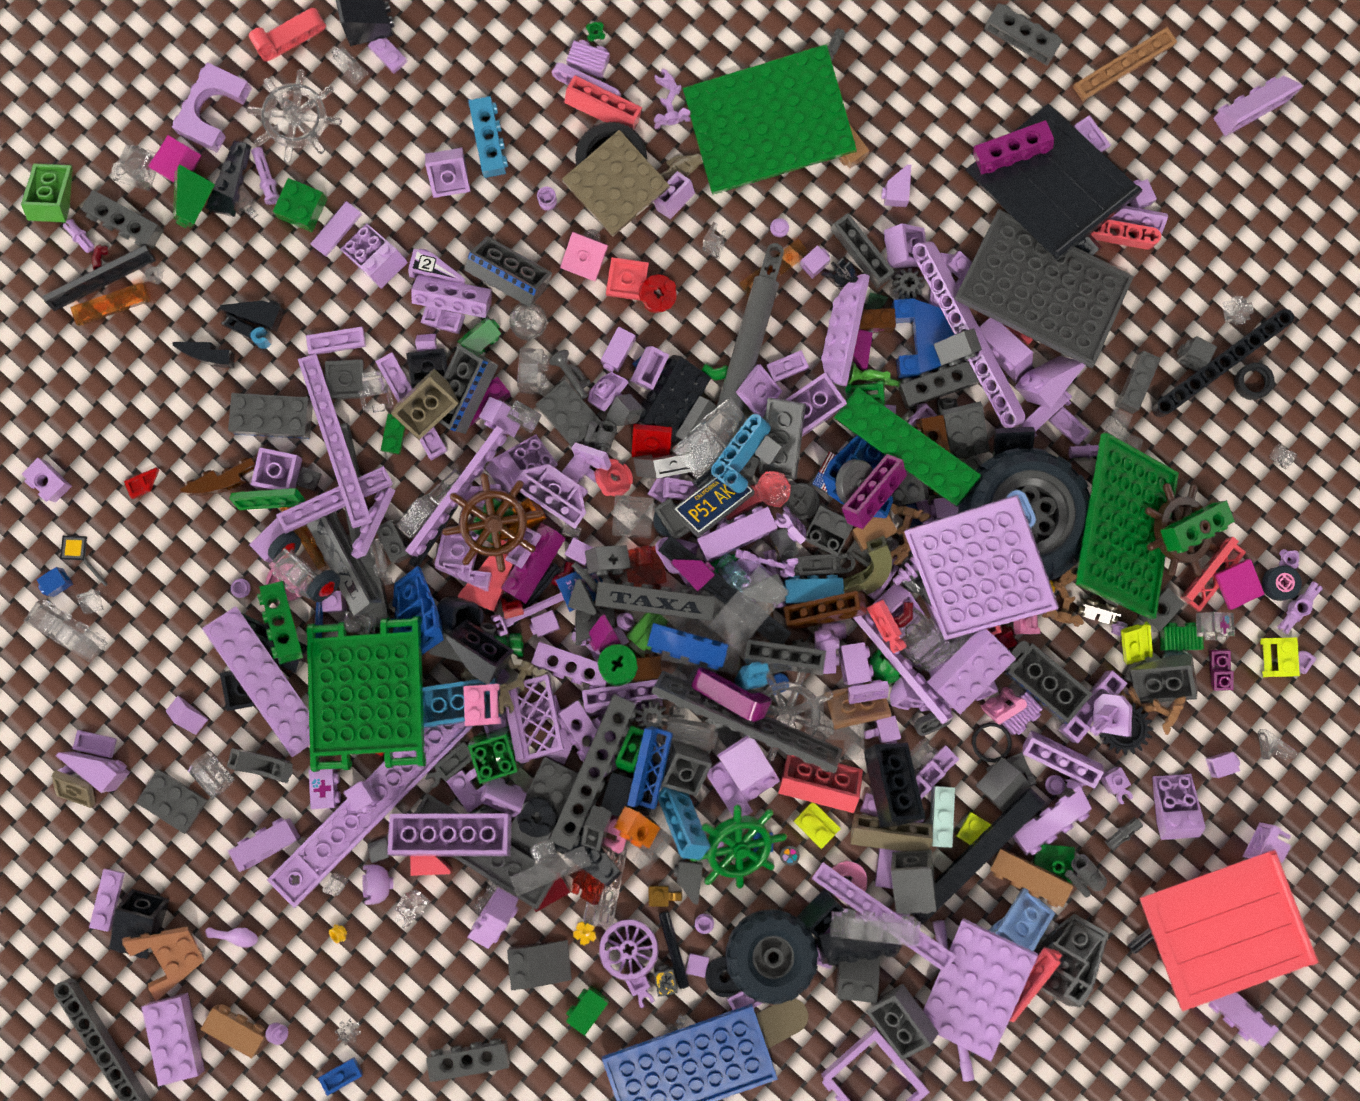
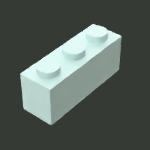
M932 787L930 824H932L933 841L931 846L952 848L955 788Z

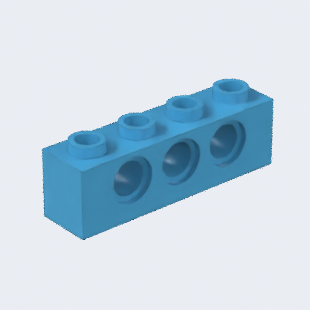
M491 96L468 100L484 178L506 174L505 167H508L507 157L502 155V150L505 149L503 138H499L498 134L501 131L500 121L495 118V114H498L496 102L492 103ZM484 117H490L489 121L483 122L481 120ZM488 134L494 135L490 140L485 139ZM491 152L497 153L495 157H488Z
M663 787L659 793L658 801L680 857L701 860L710 848V844L705 832L702 830V825L689 794Z

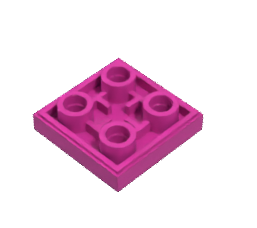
M168 135L148 167L174 183V172L179 164L193 172L202 155Z
M1246 559L1214 574L1229 610L1264 595L1251 559Z

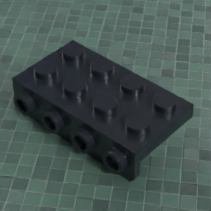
M672 355L667 359L665 368L660 374L654 389L648 392L646 401L642 406L644 409L638 422L645 425L672 427L671 442L674 443L677 439L675 435L699 396L703 394L711 377L682 356Z

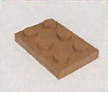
M848 687L825 692V699L834 730L891 717L887 698L849 704Z

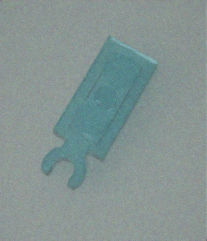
M728 553L715 566L725 581L740 592L743 591L741 586L744 582L750 583L749 579L745 577L747 573Z

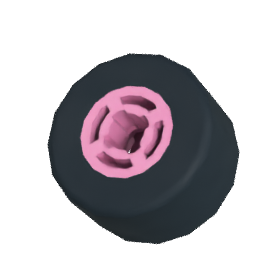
M1282 565L1270 568L1265 572L1262 577L1261 586L1267 597L1272 600L1283 601L1294 598L1300 592L1302 580L1300 574L1295 569Z

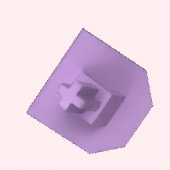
M613 372L602 376L589 391L588 402L605 411L610 405L612 406L616 396L622 395L620 392L629 382Z
M1102 694L1094 702L1093 725L1090 727V732L1095 736H1098L1101 732L1127 737L1131 736V704L1124 695Z

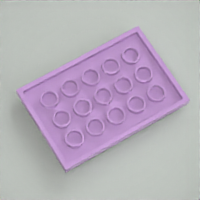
M963 918L949 949L951 953L956 955V958L946 973L940 970L923 1012L939 1032V1036L991 1061L1038 954Z

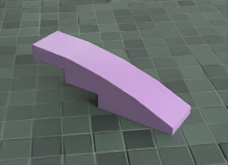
M946 745L915 774L921 799L932 790V787L959 760Z

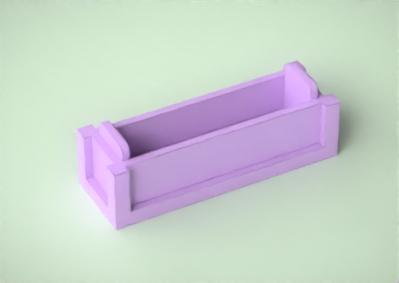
M1065 390L1051 408L1040 405L1017 428L1034 427L1036 432L1064 404L1066 406L1070 405L1071 402L1069 400L1072 396Z

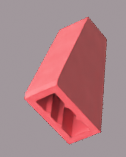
M504 540L501 541V545L507 543ZM509 553L503 555L506 568L504 572L498 571L495 556H489L478 569V571L491 572L492 578L489 591H484L467 583L458 597L496 612L504 594V590L501 587L515 566L505 560Z

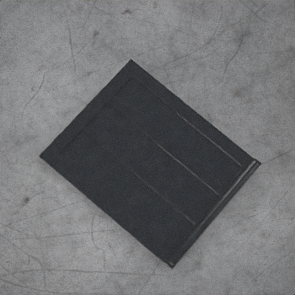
M1048 103L1013 132L1046 120L1054 137L1053 149L1044 154L1034 155L1028 160L1017 161L1011 166H1003L992 173L981 174L976 161L967 167L965 171L1058 260L1139 196L1143 189L1131 181Z

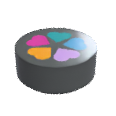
M785 846L780 851V859L785 865L792 866L799 861L800 854L794 846Z

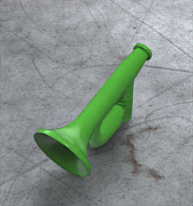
M852 362L847 384H851L855 380H866L875 383L884 380L885 385L899 387L900 380L897 381L890 378L891 374L888 371L882 372L872 369L861 371L857 368L855 362Z

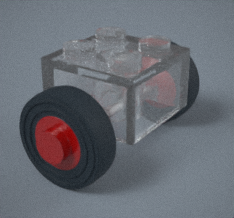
M293 531L281 534L271 543L268 549V556L273 560L269 564L274 570L272 574L278 580H283L286 583L284 586L290 592H295L299 597L305 596L315 602L327 599L340 584L338 574L333 570H326L318 575L301 557L295 554L301 546L300 537Z

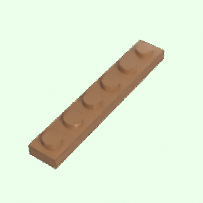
M1168 27L1078 81L1073 85V88L1082 102L1172 48L1177 44V40Z

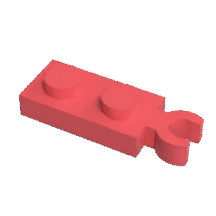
M884 600L867 607L884 641H889L891 651L896 653L906 648L905 642L899 637L902 633Z

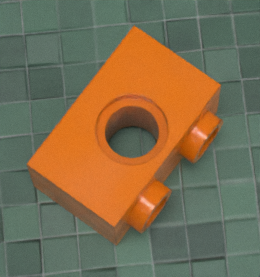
M624 807L614 826L620 832V837L628 841L631 839L630 843L638 848L644 846L648 849L660 830L659 826L628 807Z

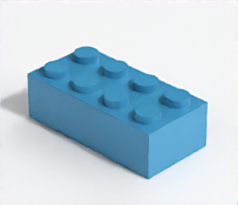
M495 678L489 684H498L497 678ZM476 679L423 687L424 728L465 723L463 686L487 684ZM484 691L486 719L491 718L490 691Z

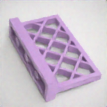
M548 674L523 681L524 686L529 689L524 699L518 696L517 688L509 691L514 711L510 714L509 708L506 707L515 758L520 763H526L531 759L564 751ZM545 681L546 688L542 694L534 690L538 682ZM532 692L540 695L535 706L527 702ZM544 698L550 703L546 713L538 708ZM525 703L533 707L528 717L523 716L521 711ZM536 710L544 714L539 724L531 721ZM547 717L551 718L554 723L550 731L542 727ZM529 722L537 726L532 736L527 735L525 732ZM540 729L548 733L543 743L534 739ZM551 736L557 739L558 747L550 749L545 745ZM532 741L541 745L537 753L530 754L529 746Z

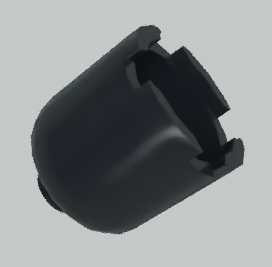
M447 596L436 606L442 621V628L448 633L452 632L465 619L477 627L483 623V611L472 601L458 596Z

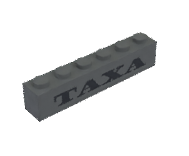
M335 511L308 523L307 527L323 554L325 562L330 570H333L340 577V591L345 597L353 615H366L382 602L360 559L351 555L354 548H352V544Z
M608 579L598 582L595 606L712 621L715 597H711V593L699 592V595H693L691 590L680 589V593L672 592L673 588L661 587V590L653 589V585L642 584L640 588L633 587L634 583L622 582V585L614 584V580Z

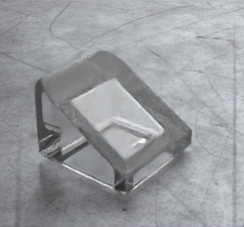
M93 590L76 595L83 614L104 610L100 591Z
M338 872L332 874L324 886L323 892L339 896L346 886L348 878Z

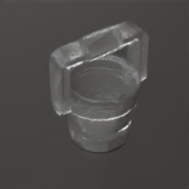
M381 371L361 374L363 391H359L363 411L377 413L392 407L394 403L391 389L389 386L385 387ZM387 393L389 404L372 405V407L367 408L365 397Z

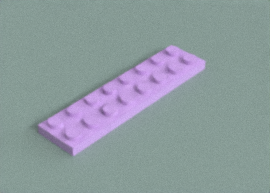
M236 606L201 628L290 756L294 757L310 745L309 710Z

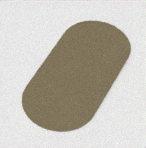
M798 999L772 1005L756 1014L767 1049L800 1032L806 1026L808 1011L805 1005Z

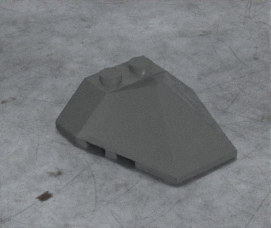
M1073 914L1056 926L1055 930L1049 935L1041 937L1033 952L1039 955L1045 947L1059 951L1062 955L1059 959L1061 961L1060 965L1042 986L1041 990L1067 1006L1081 1008L1093 991L1109 934L1078 915Z

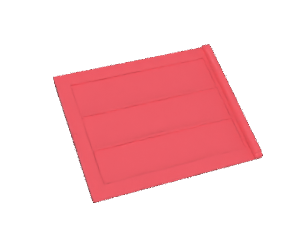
M1271 850L1140 898L1182 1011L1318 963L1276 850Z

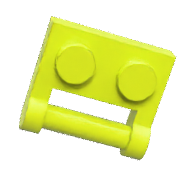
M1297 637L1260 639V643L1263 644L1264 659L1262 677L1300 676ZM1271 644H1277L1278 671H1272Z

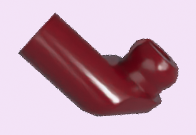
M99 244L95 247L91 257L93 270L102 267L101 256L108 255L107 245Z
M565 562L564 571L557 574L551 581L554 586H558L555 580L573 573L574 568L571 566L574 563Z
M904 602L903 613L893 618L898 628H903L912 621L913 602Z

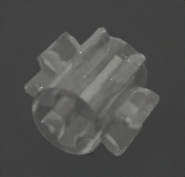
M351 1019L346 1024L341 1021L339 1023L341 1029L335 1030V1033L339 1036L337 1041H344L345 1046L350 1040L352 1043H355L357 1041L355 1035L357 1036L361 1033V1031H357L359 1023H351ZM350 1029L351 1033L346 1035L345 1031Z

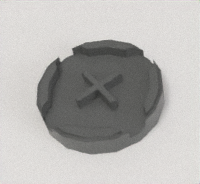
M806 483L791 485L790 497L782 505V508L787 506L791 513L800 521L808 520L816 514L819 508V495L813 487Z

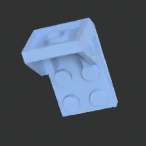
M1023 888L1005 917L997 921L989 931L1034 951L1055 912L1039 898L1030 895L1028 889Z

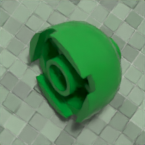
M879 648L870 656L869 665H872L873 680H882V682L887 681L888 684H895L902 677Z

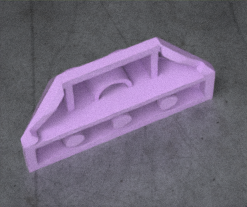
M550 464L522 470L511 485L513 487L518 480H522L524 482V486L520 490L522 494L574 529L586 514L581 486Z

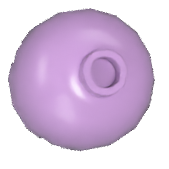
M364 865L363 870H367L362 878L363 898H368L364 904L374 905L381 903L387 898L389 889H393V877H389L384 867Z

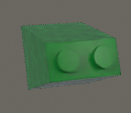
M180 164L174 172L173 219L177 220V225L186 229L187 227L191 228L195 224L215 184Z

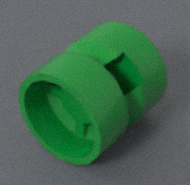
M512 633L509 637L506 635L494 636V638L514 650L513 654L517 658L524 657L522 633Z

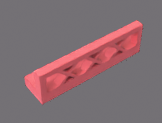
M1229 537L1225 539L1220 546V550L1214 553L1202 569V576H1196L1180 597L1198 612L1203 609L1219 588L1214 575L1219 566L1225 563V569L1238 564L1245 555L1246 551L1237 545L1239 541L1236 538ZM1233 549L1239 553L1235 559L1228 560V555ZM1213 577L1214 586L1212 589L1205 590V584ZM1201 592L1202 602L1197 605L1193 600Z
M1044 947L1038 955L1010 1017V1022L1016 1021L1060 965L1061 961L1059 959L1062 955L1059 951Z

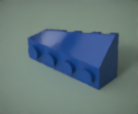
M653 623L647 644L653 652L662 654V651L670 652L669 656L677 659H681V656L688 657V662L700 664V661L708 663L707 667L716 670L719 667H724L730 645Z

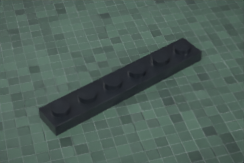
M144 245L43 296L44 302L53 311H56L155 262L156 259L147 246Z

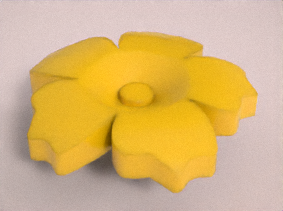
M583 921L578 922L577 930L573 932V937L577 940L580 939V944L584 946L590 940L594 942L597 938L596 932L593 931L595 926L592 923H586L585 925Z

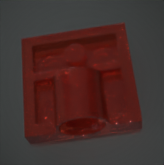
M642 546L628 550L631 568L626 569L628 582L634 583L633 587H641L642 584L658 585L667 583L665 565L656 552V546Z

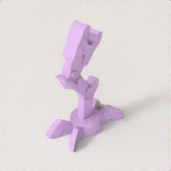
M662 68L661 74L664 77L659 78L656 75L655 81L657 84L670 90L666 99H660L661 104L666 107L667 113L664 116L659 113L655 116V129L660 128L661 125H675L683 120L686 122L691 121L688 109L682 108L679 112L673 110L672 102L675 96L680 93L681 85L677 86L674 78L667 70Z
M737 549L735 554L736 558L752 561L758 565L767 564L782 568L783 570L779 574L785 579L788 576L794 577V567L799 560L797 558L782 561L781 564L771 559H763V557H758L745 550Z

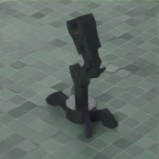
M843 258L837 265L833 261L831 263L835 270V275L829 272L821 274L822 276L834 279V284L841 288H844L848 282L855 283L859 279L855 276L856 271L852 263H846Z

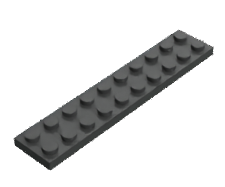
M662 671L651 693L655 694L658 698L669 700L678 707H685L696 715L710 718L711 721L728 726L733 731L744 733L751 739L760 740L769 747H775L784 751L787 755H794L805 763L814 764L822 770L835 773L838 768L843 749L766 715L765 718L758 721L747 720L692 688V683Z

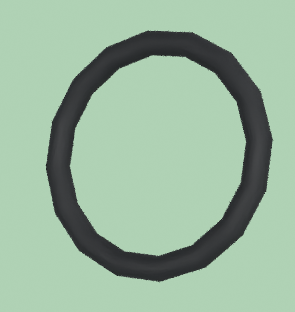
M990 722L983 724L976 729L972 737V747L975 754L986 762H998L1001 758H1005L1011 750L1012 739L1010 733L1000 724ZM989 726L1001 729L1006 734L1008 740L1005 753L994 759L983 756L976 746V738L979 732Z

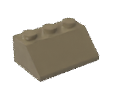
M433 369L395 405L391 414L420 440L459 401L449 382Z

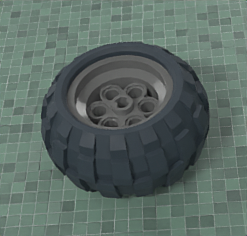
M1017 448L1004 451L988 459L975 470L981 475V478L960 503L958 513L1006 499L1007 495L1015 490L1022 491L1023 493L1028 492L1032 496L1029 503L1036 517L1035 523L1030 529L1049 581L1062 576L1073 566L1077 565L1080 561L1090 493L1087 489L1089 486L1086 480L1071 467L1068 461L1060 456L1056 457L1049 454L1046 450ZM1041 503L1046 505L1047 513L1041 511ZM1040 522L1047 526L1046 532H1042L1039 529Z

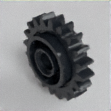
M1134 702L1131 703V736L1127 737L1103 732L1098 735L1099 737H1105L1102 743H1109L1107 747L1109 750L1115 747L1116 754L1121 749L1124 755H1127L1128 750L1135 754L1136 747L1142 751L1141 744L1148 745L1145 738H1152L1147 733L1153 730V727L1147 726L1152 720L1149 718L1145 719L1149 713L1147 711L1142 712V706H1138L1135 709L1136 704Z

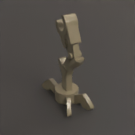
M512 654L508 665L510 669L518 668L520 673L516 681L499 685V714H503V707H508L509 713H513L514 705L509 691L518 687L523 691L525 687L523 681L526 675L536 678L543 676L547 671L544 669L539 670L530 662L517 659V656Z

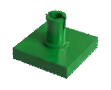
M1050 844L1041 845L1042 849L1033 855V863L1071 882L1065 876V873L1068 870L1073 872L1072 861L1074 859L1075 847Z

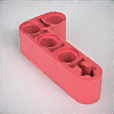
M310 8L267 33L263 28L259 27L252 30L248 36L262 60L270 61L322 32L326 28V24L318 10Z
M1110 219L1098 228V232L1094 231L1091 233L1097 241L1146 250L1152 249L1161 240V233L1156 228ZM1110 229H1114L1116 235L1111 234ZM1128 232L1133 233L1135 238H1131Z

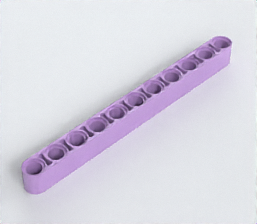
M933 242L916 244L912 249V254L954 334L975 329L982 350L979 353L976 352V357L968 359L1002 425L1006 428H1012L1022 424L1025 420V413L969 307L954 299L959 288L936 245Z

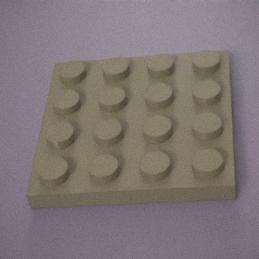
M620 130L562 178V182L612 237L670 188V185Z

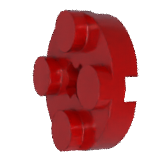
M652 275L640 285V301L643 302L644 307L650 312L662 313L672 308L676 301V284L664 275ZM660 290L662 296L659 299L656 298L657 295L654 294V291Z

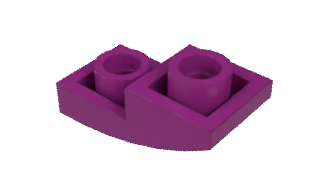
M1229 649L1209 650L1210 676L1213 691L1233 690L1234 671L1231 670V651Z

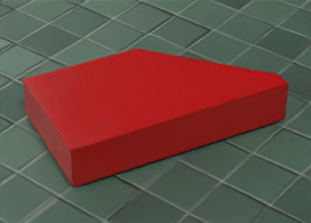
M155 467L124 481L131 499L151 492L160 471L159 468Z
M501 599L505 619L524 615L520 600L507 602L506 599Z

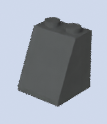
M932 850L892 852L891 876L896 914L908 915L918 912L924 914L936 912L937 901Z

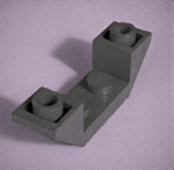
M705 443L695 445L694 447L690 446V451L657 458H653L652 454L633 457L637 477L657 479L696 471L711 462L709 445Z

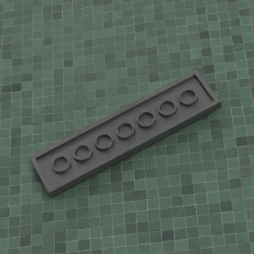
M426 793L414 814H460ZM511 846V856H452L536 910H538L558 877V874Z

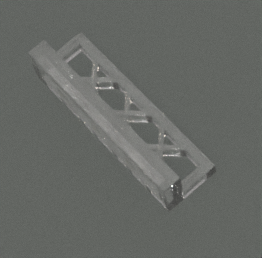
M602 845L603 850L613 861L615 852L611 848ZM623 849L619 855V860L615 863L622 874L608 887L591 875L582 922L601 927H610L613 924L627 849ZM611 891V899L607 902L606 895ZM607 911V922H603V913Z

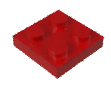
M634 424L632 457L652 454L653 458L670 455L672 427Z

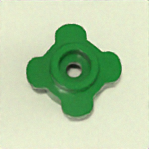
M593 22L586 25V30L588 31L587 39L590 42L596 39H605L606 35L603 33L604 24L602 22Z

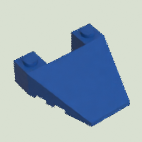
M916 299L894 300L891 309L895 308L896 324L913 323L916 354L903 355L897 358V378H917L925 372H931L945 366H941L934 344L955 334L941 308Z

